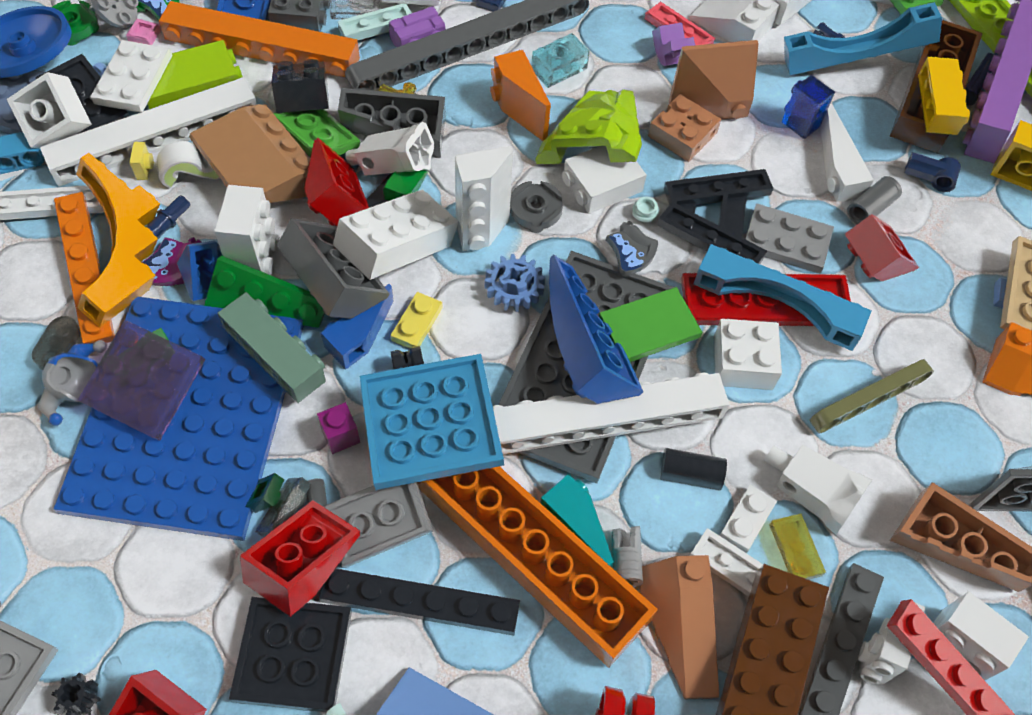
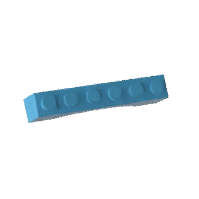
M935 2L908 8L903 14L887 25L859 36L829 38L809 31L785 36L784 60L789 75L937 43L940 42L942 16Z
M712 244L698 269L694 285L717 295L752 293L779 300L807 317L825 340L850 351L854 350L861 339L872 310L862 307L858 303L845 300L831 292L811 286L805 281L794 279L782 274L778 270L770 269L751 259L743 258Z

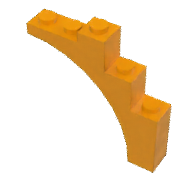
M87 153L80 158L76 175L91 189L101 204L109 223L112 246L108 265L99 278L82 292L77 308L98 327H101L131 305L134 299L148 292L152 286L156 275L148 265L141 262L153 253L158 238L149 228L144 226L155 218L160 203L140 185L131 190L123 180L118 179L101 161Z

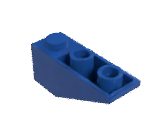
M390 284L385 286L390 293L387 299L352 319L340 318L337 321H333L320 332L324 348L345 370L369 353L394 302L392 286Z

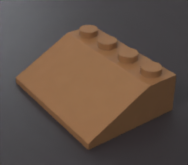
M266 104L243 106L190 133L189 138L226 187L228 185L263 188L265 198L270 203L307 197L304 188L310 158Z

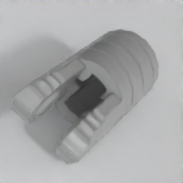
M640 526L631 527L630 529L631 547H623V535L620 528L612 529L613 569L633 587L643 584Z

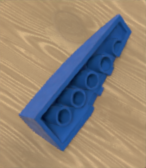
M553 254L549 262L551 312L559 349L565 362L564 368L570 374L574 392L579 397H586L597 404L640 396L644 391L623 347L619 343L614 345L609 335L613 331L607 323H603L597 316L600 310L585 295L588 291L574 268Z

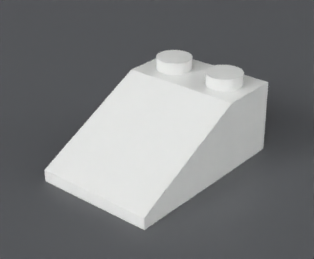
M705 0L690 15L689 20L729 42L758 40L759 42L773 27L780 4L773 0Z

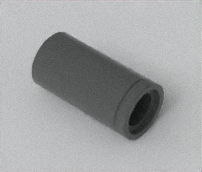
M890 176L882 177L847 207V214L850 220L857 225L871 214L877 217L901 196L902 188L899 182Z

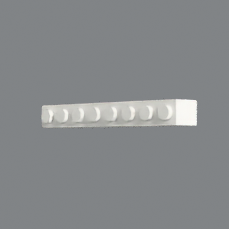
M243 77L149 109L143 113H138L40 147L49 171L58 187L80 180L76 175L80 158L87 153L101 161L107 169H111L130 162L134 142H145L148 152L153 154L176 141H190L189 135L191 132L243 106L257 105V102L247 81Z
M699 373L693 377L683 379L672 377L658 383L641 382L640 385L644 392L640 396L599 404L586 397L581 398L578 395L569 397L552 396L547 400L537 402L525 400L512 406L494 405L493 411L502 453L507 454L722 419L729 407V401L719 373Z

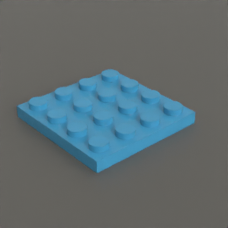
M481 354L359 376L375 490L504 466L502 448Z

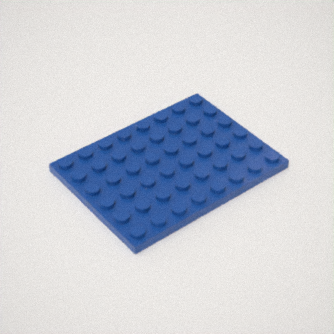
M137 297L131 302L109 363L159 328H162L179 359L124 388L108 363L53 510L57 514L245 541L253 512L245 506L255 490L258 480L262 479L286 391L223 328L218 316V312L223 308L146 297ZM270 315L272 318L278 317L287 328L286 332L291 337L296 335L301 339L304 325H302L303 320Z

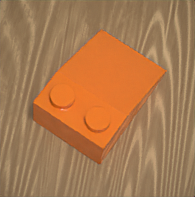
M524 50L494 56V68H491L493 86L490 87L493 101L498 102L501 111L544 141L548 136L551 104Z

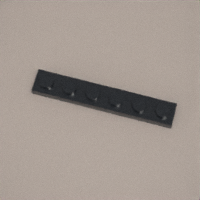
M336 568L323 584L319 597L321 603L512 636L515 635L520 600Z

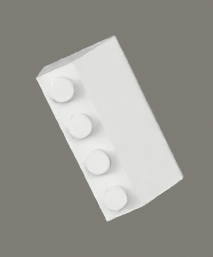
M512 146L455 155L456 219L459 221L457 231L463 251L480 250L484 247H489L509 222L513 162Z

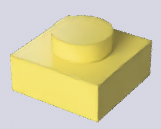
M134 142L129 163L137 180H148L149 170L154 167L153 155L148 152L145 142Z

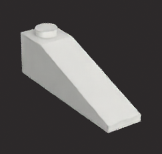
M827 103L820 119L827 188L833 194L836 202L856 199L871 187L874 179L833 104Z

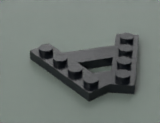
M766 169L666 181L664 192L669 206L659 217L657 226L705 251H708L712 244L761 264L767 250L742 238L747 198L770 196L772 194L773 186ZM721 202L718 225L695 214L696 205Z

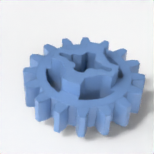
M511 254L509 260L504 256H500V264L493 261L491 269L486 270L484 287L487 289V297H494L495 306L503 303L504 310L506 311L510 306H514L515 312H519V307L522 305L527 310L530 309V301L537 304L539 296L544 294L546 278L542 276V267L535 268L536 261L534 259L526 262V255L516 259L515 254Z

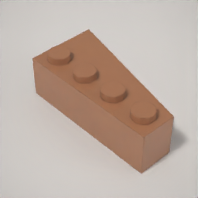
M933 482L920 493L889 540L1017 592L1032 586V546Z

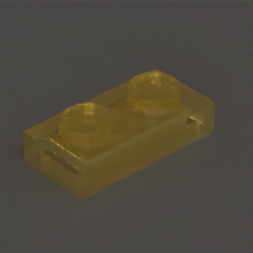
M802 514L772 520L769 526L787 571L808 580L822 577L826 571Z

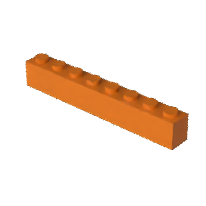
M173 1L169 2L159 19L165 40L195 47L224 40L227 50L232 49L235 55L273 63L291 61L293 64H299L308 59H317L319 62H325L326 74L345 77L347 68L360 59L357 39Z

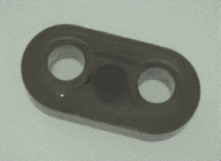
M61 316L49 323L32 351V359L39 369H44L50 357L67 353L70 347L77 343L81 336L80 327L72 317Z

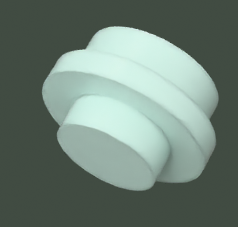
M641 197L634 203L632 213L641 222H652L658 217L659 207L653 198Z

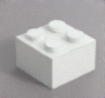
M47 72L7 99L31 148L40 149V147L74 136L92 125L69 77Z
M720 319L714 334L715 373L720 374L724 387L774 389L782 375L779 323Z
M970 591L945 607L933 622L984 680L1010 668L1029 638L1028 635Z

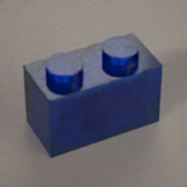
M812 74L803 81L799 80L792 87V96L784 108L785 114L782 120L783 124L803 139H806L821 127L835 94V91Z

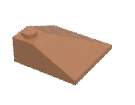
M758 40L681 47L669 104L681 94L721 119L748 117L754 97Z

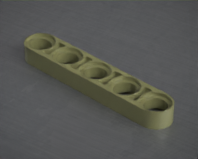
M925 359L919 360L825 407L811 417L810 423L819 434L922 383L934 373V370Z

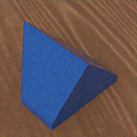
M215 240L187 245L177 262L192 301L207 298L217 259L222 255L220 246Z

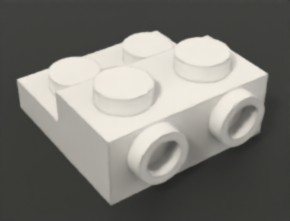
M916 603L918 607L924 612L925 607ZM891 618L884 619L879 634L875 633L870 641H864L857 660L861 662L857 673L861 674L860 677L863 680L872 684H885L907 670L912 655L886 626Z

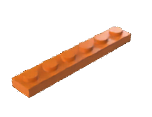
M83 192L54 198L82 342L95 343L98 340H102L108 343L116 341L112 320L98 327L77 308L82 292L102 274L86 197Z

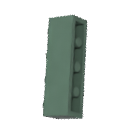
M246 292L218 312L223 328L297 403L301 402L326 382L323 371L325 365L321 359L315 354L311 356L306 351V347L296 335L291 337L286 332L287 328L278 317L272 318L268 314L267 307L260 299L254 300Z

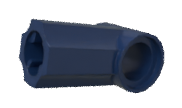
M912 152L903 173L932 182V187L937 191L950 192L956 187L961 164L958 160L950 157L936 160Z

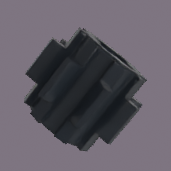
M82 673L72 677V680H67L63 677L60 682L62 685L51 694L57 698L56 706L53 710L59 714L66 712V715H81L82 713L91 715L92 706L101 700V698L94 694L97 692L96 688L99 684L93 679L86 682V676ZM78 692L77 696L79 699L75 702L76 698L74 694Z

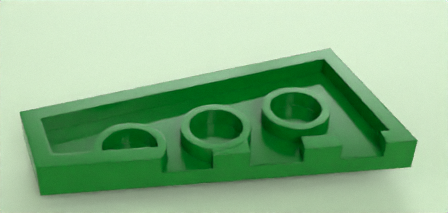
M222 255L217 259L204 306L225 308L247 292L254 300L258 298L264 303L269 315L301 319L304 326L319 328L325 315L323 308L308 290Z

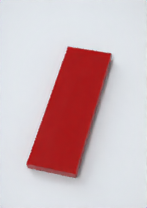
M697 273L682 274L683 299L698 325H718L720 319L774 322L779 323V326H814L803 314L779 300L752 293L717 295L694 285ZM785 274L851 302L846 275Z

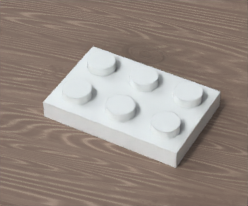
M122 40L90 96L93 103L143 113L173 56L170 48Z

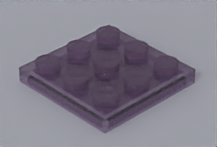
M124 320L78 401L160 441L206 359Z

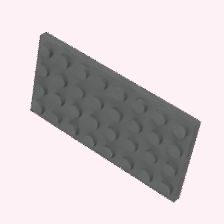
M570 251L566 263L574 268L588 292L585 295L597 305L600 312L675 288L636 273L622 276L618 267L574 251ZM550 296L498 405L505 407L516 405L525 400L537 402L547 400L552 396L569 397L577 395L572 388L573 382L570 374L564 368L565 362L559 349L553 325ZM648 356L630 362L638 380ZM616 436L520 451L518 453L598 484Z

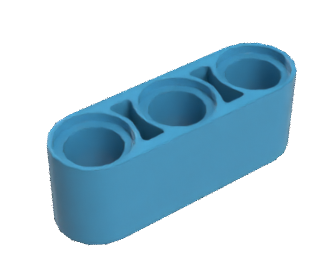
M23 132L0 136V174L33 168L44 163L45 159L41 149L31 148Z

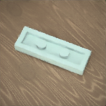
M399 4L339 20L338 27L343 37L359 41L389 32V21L412 14L407 4Z

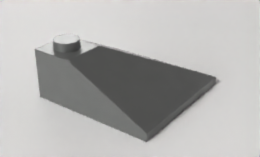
M1032 466L1009 469L968 506L976 511L1032 512Z

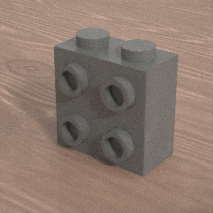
M271 0L268 10L270 22L321 32L322 25H326V8H330L331 0Z

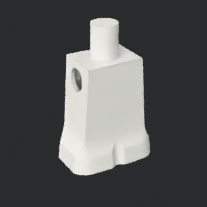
M421 122L408 128L368 135L358 149L346 152V161L351 166L360 165L365 176L394 173L395 171H429L431 169L434 141L427 124Z
M774 445L764 460L783 472L776 487L818 516L825 526L836 535L872 482V479L850 471L804 445L800 447L794 457Z

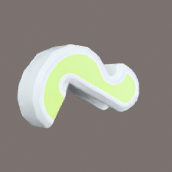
M176 141L168 144L157 156L159 180L162 185L168 188L172 187L178 178L179 172L211 180L220 179L197 147L188 141Z

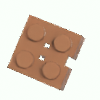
M679 94L668 105L667 112L662 111L650 123L648 137L690 162L717 134L721 118Z

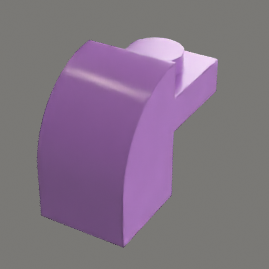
M683 23L659 26L652 31L655 52L663 66L678 64L681 47L695 45L694 37L685 38Z

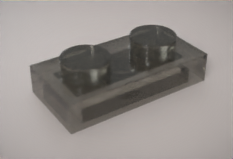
M303 477L288 478L280 490L281 497L272 508H269L255 532L264 538L293 516L296 509H299L305 503L307 491L312 484Z

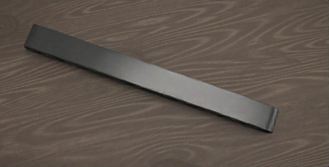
M524 0L356 62L347 68L345 77L353 89L381 91L579 16L587 10L589 0Z

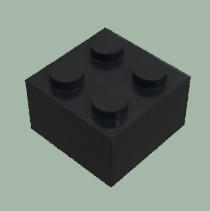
M308 59L299 64L283 61L273 66L271 84L276 113L329 109V93L324 61L319 62L317 59Z

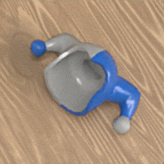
M98 340L95 343L74 344L67 353L58 354L46 363L42 372V381L45 388L40 398L38 409L49 418L48 421L52 426H58L62 423L63 417L56 412V409L62 402H85L97 393L101 384L102 374L97 362L88 358V356L95 351L98 353L104 352L107 349L106 342Z

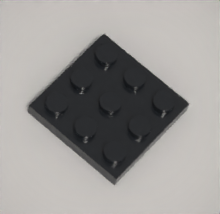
M251 597L229 700L234 703L327 712L335 706L352 615L351 607L306 603L290 617L265 598Z

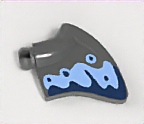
M631 221L623 222L620 225L619 232L607 235L605 239L616 254L618 269L622 276L632 275L645 269L652 262L658 248V240L646 236Z

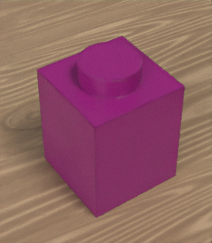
M346 402L317 413L321 430L332 454L361 443L356 423Z

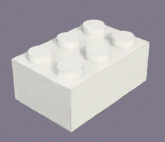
M228 185L214 231L222 255L266 274H272L274 266L272 256L274 251H278L279 235H275V220L270 216V202L266 200L263 188Z

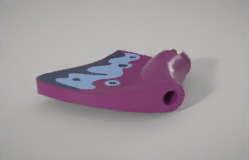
M165 237L154 254L141 262L148 265L156 275L152 285L175 286L184 284L177 262L187 245L201 243L202 241L199 239L196 241L195 237H191L188 243H182Z

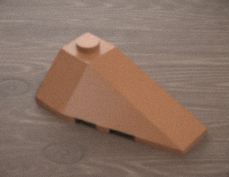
M709 555L674 556L642 566L643 584L640 585V594L658 609L652 619L655 627L654 631L668 656V663L684 699L719 698L714 599Z

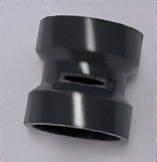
M420 346L411 347L409 351L405 352L400 350L390 351L393 369L424 364Z

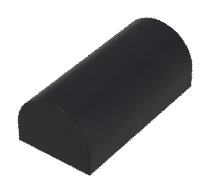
M665 448L660 480L721 490L726 477L727 459Z

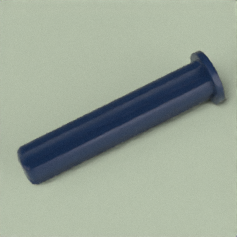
M987 53L965 86L966 106L976 103L978 93L982 89L987 73H992V71L988 70L994 55L998 56V53Z

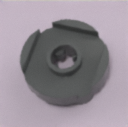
M532 181L524 182L517 186L511 194L510 214L518 224L529 228L531 232L539 233L543 229L553 226L562 215V195L550 183L543 181L540 184H532ZM534 202L535 204H537L539 202L541 203V207L534 208L532 207L531 203Z

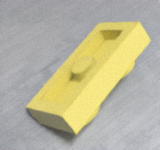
M417 292L393 330L391 341L409 349L421 346L443 308L442 302Z

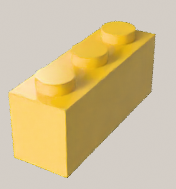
M927 57L918 74L926 132L958 135L963 125L968 123L970 111L966 107V90L963 89V72L960 70L958 59Z

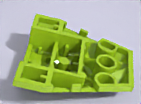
M623 89L619 92L607 90L606 92L588 91L542 142L535 158L536 164H561L567 147L606 146L610 163L636 162L642 141L639 133L640 129L633 91Z

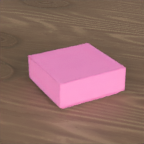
M136 19L126 37L131 42L152 45L160 34L161 28L157 23Z

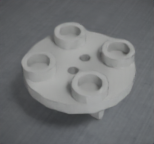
M91 0L92 5L89 9L93 12L96 11L106 23L114 27H129L137 19L136 7L138 6V0Z

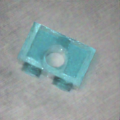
M571 33L533 51L531 66L536 76L549 88L586 70L590 51Z

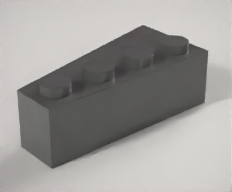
M341 88L338 113L340 123L346 129L368 136L408 128L424 122L427 124L434 141L432 156L441 158L446 118L445 97Z

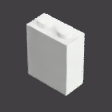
M598 146L566 159L564 172H562L565 185L571 187L579 205H583L589 214L643 192L647 176L637 161L610 163L606 146Z

